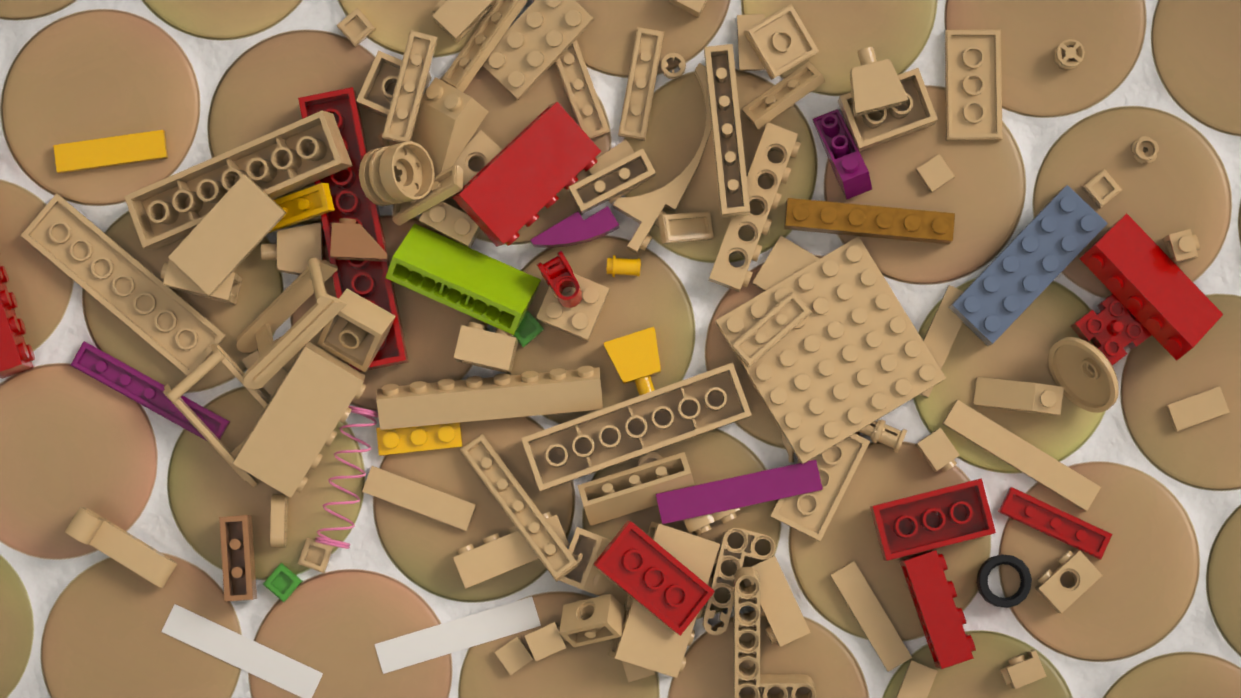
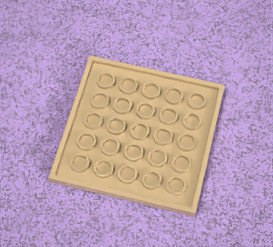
M859 236L715 321L726 341L731 346L792 291L812 311L811 314L749 368L734 352L802 465L946 379Z

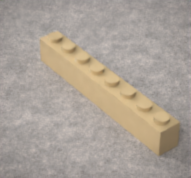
M582 366L575 370L556 368L550 372L543 373L526 371L521 375L502 373L489 378L471 376L466 380L456 381L453 379H442L434 383L416 381L410 385L402 386L387 384L377 388L376 397L380 430L603 409L600 367L593 368L592 366Z

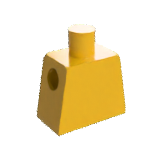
M654 327L603 343L623 384L635 381L639 396L655 390L651 376L661 373Z

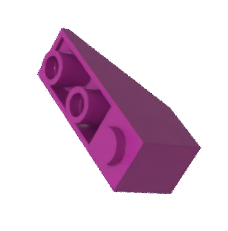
M836 109L814 118L813 123L846 199L872 190L869 171L839 110Z

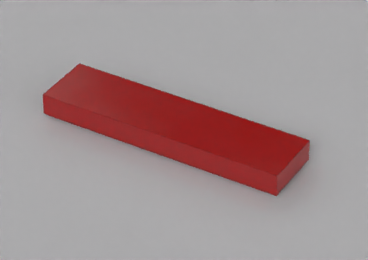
M1013 487L1009 488L998 511L1099 560L1102 559L1113 535Z

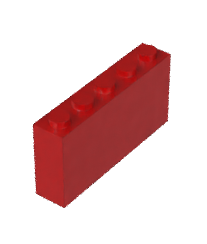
M555 102L538 115L463 186V190L456 193L452 198L496 247L504 244L509 246L520 236L518 231L524 225L529 227L540 217L537 213L544 206L548 209L559 199L556 195L563 188L568 190L569 186L578 181L576 175L580 171L584 170L586 172L597 163L598 160L595 157L601 150L558 102Z
M1127 213L1079 258L1176 361L1189 352L1224 315Z

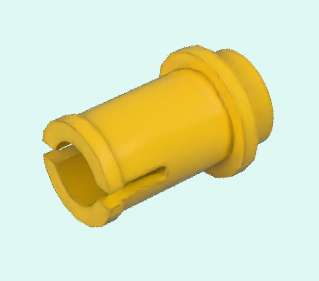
M613 255V258H607L606 274H612V277H615V275L640 276L641 260L640 258H616V255Z

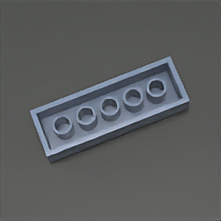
M1066 185L949 308L987 346L992 345L1108 223Z

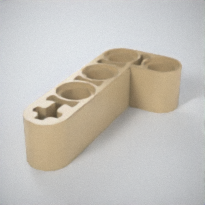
M80 507L65 530L74 539L93 546L161 588L164 587L177 566V563L88 508Z
M732 528L724 533L711 588L714 591L719 587L727 588L730 598L725 603H718L713 594L707 601L703 616V627L709 634L720 635L726 631L734 603L735 573L731 576L724 575L721 572V564L725 560H732L737 566V572V570L742 568L745 556L759 560L769 559L774 554L776 547L771 537L740 528ZM737 532L742 536L743 544L740 548L733 549L728 545L727 538L731 533ZM760 539H765L770 544V551L764 556L757 554L755 551V544ZM711 604L719 608H727L726 614L720 611L719 620L723 622L722 627L717 626L716 630H711L712 626L707 623L709 618H714L716 610H710Z

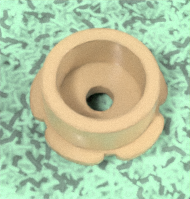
M1148 136L1140 137L1138 141L1132 144L1131 151L1134 153V159L1139 163L1153 162L1157 158L1159 145ZM1143 148H1147L1148 151L1144 153Z

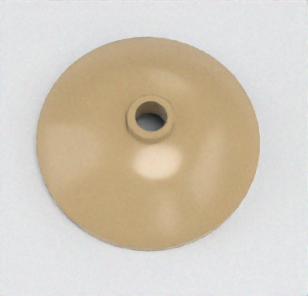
M1075 337L1062 338L1051 347L1048 356L1050 372L1057 386L1064 387L1063 394L1071 402L1086 411L1094 413L1104 412L1115 404L1119 393L1118 379L1112 364L1097 347Z

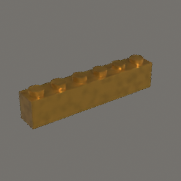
M788 198L786 201L784 229L950 244L953 241L955 213Z

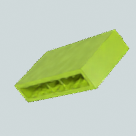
M415 223L393 255L385 277L512 335L515 334L532 304L541 282L539 278Z

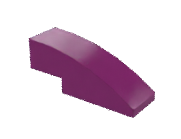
M608 206L585 220L577 211L532 238L531 243L534 247L538 248L568 247L587 243L619 229V224Z

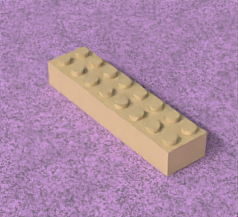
M322 110L124 196L142 247L157 250L187 237L243 174H246L273 200L353 165L334 115Z
M730 363L525 436L521 440L539 491L542 492L749 418L752 414L734 364Z

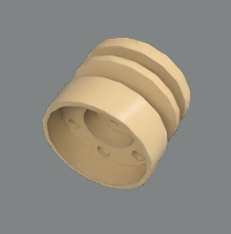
M413 141L372 149L364 155L360 163L359 179L366 197L379 206L422 199L430 193L434 183L435 172L433 162L428 152L420 144Z

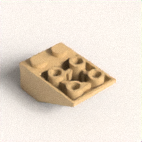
M577 527L568 550L579 566L559 581L598 596L612 594L622 605L625 604L628 593L593 565L612 540Z

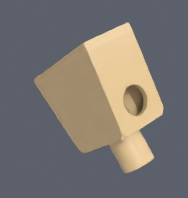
M874 47L858 50L857 53L861 66L851 68L850 71L854 117L906 104L908 101L906 92L891 60L877 61Z
M314 223L278 230L277 243L261 244V259L277 260V270L279 272L301 275L308 268V260L310 258L324 260L323 224Z

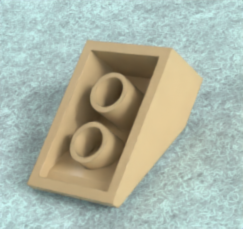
M436 77L423 94L411 141L420 144L428 152L433 162L434 176L453 166L488 114V111L472 97Z

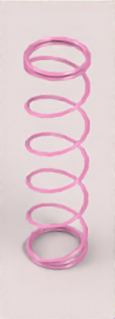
M348 406L352 409V413L360 414L375 423L343 425L339 429L344 435L364 444L369 449L342 450L334 453V456L339 461L359 470L363 474L335 476L328 479V481L334 487L354 496L358 500L329 502L322 505L326 511L349 522L352 526L322 528L317 531L321 537H315V542L345 549L350 548V543L332 540L321 534L320 531L348 530L355 526L349 519L325 507L327 505L354 504L360 501L356 494L331 481L333 479L361 478L366 475L364 470L336 455L340 453L367 452L372 449L369 444L342 430V428L366 427L377 424V421L372 417L377 418L378 412L354 406Z

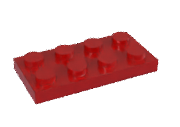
M629 520L593 564L680 636L715 592Z

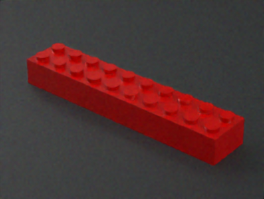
M353 87L300 97L298 100L302 119L322 110L334 115L353 165L314 182L315 185L320 183L329 184L335 209L321 215L329 261L338 267V270L332 275L336 297L339 299L344 291L349 289L396 316L387 337L368 370L408 363L393 281L385 278L390 266L389 262L337 260L330 257L332 223H339L340 218L356 219V224H361L387 253L379 207L366 197L359 179L360 163L368 151L359 105L356 102V91ZM350 364L352 368L356 369L359 372H363L362 370Z

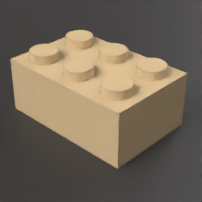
M919 68L898 75L908 98L907 103L904 105L854 117L851 92L839 97V107L859 152L932 126L937 122L938 118Z

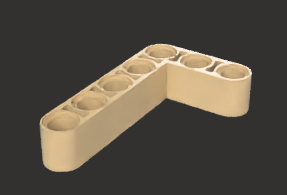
M751 567L740 568L734 576L735 698H816L814 681L808 675L760 674L759 575ZM749 578L754 580L755 583L749 588H744L740 585V582L743 579ZM748 605L754 608L753 613L749 615L740 613V609ZM744 633L754 635L751 641L744 642L740 640V636ZM744 660H751L754 662V665L751 668L745 669L740 666V663ZM803 686L810 689L806 695L796 693L797 689ZM744 687L754 689L750 695H743L740 693V690ZM772 687L782 689L778 695H771L768 693V690Z

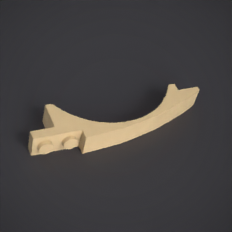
M701 63L695 69V76L704 96L706 125L704 136L694 158L680 175L665 186L644 195L617 198L613 204L614 209L640 224L627 246V249L636 254L640 249L644 251L647 249L653 236L649 235L654 225L659 227L658 216L667 214V212L663 211L665 207L674 213L676 212L698 169L712 130L706 68Z

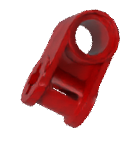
M562 251L558 252V256L548 262L537 264L548 286L551 287L562 306L572 308L581 302V288ZM565 288H575L573 295L569 297L562 295V291Z

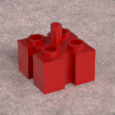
M1113 294L1096 305L1100 309L1099 313L1096 314L1094 310H1091L1071 325L1079 338L1087 342L1091 340L1094 346L1107 357L1112 366L1127 355V352L1123 349L1128 345L1130 349H1133L1151 336L1149 331L1136 318L1130 315L1128 309Z

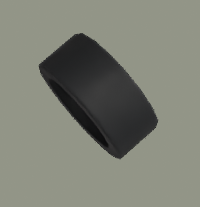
M1001 554L990 557L982 564L977 574L976 583L979 593L986 602L996 607L1009 608L1020 604L1026 599L1031 590L1032 578L1029 568L1022 560L1015 556ZM1002 564L1015 568L1021 579L1018 591L1007 598L996 596L988 586V575L991 570Z

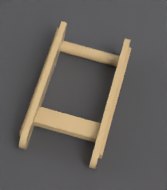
M310 258L308 260V268L237 337L236 345L240 352L252 353L257 348L260 359L243 376L244 385L248 389L256 390L262 388L347 305L346 301L326 293L324 282L338 270L336 265L326 260ZM315 292L317 303L274 344L272 334Z
M213 343L210 346L213 354L173 389L169 384L164 386L165 390L163 393L244 481L255 487L258 484L256 479L233 464L235 456L245 440L230 452L181 398L183 394L222 361L264 409L268 405L270 400L260 389H248L244 385L243 376L245 373L218 343Z

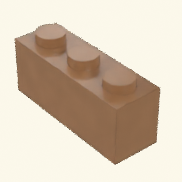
M252 515L219 517L224 600L228 602L257 599Z

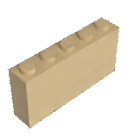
M308 342L300 351L238 451L233 464L290 498L295 491L300 493L308 481L305 475L309 468L315 470L323 457L319 452L324 444L329 447L337 434L334 428L339 421L344 423L352 410L348 407L353 398L359 400L366 388V385L363 384L365 375Z
M651 522L647 535L711 587L712 577L710 575L713 566L717 565L720 544L656 522ZM628 594L624 604L626 609L622 637L613 639L608 655L615 659L677 678L678 674L685 667L686 657L684 655L687 646H690L695 636L693 627L696 619L701 617L703 608L680 636Z

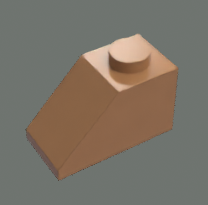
M340 218L339 223H332L330 257L332 259L389 262V255L361 224H356V219Z

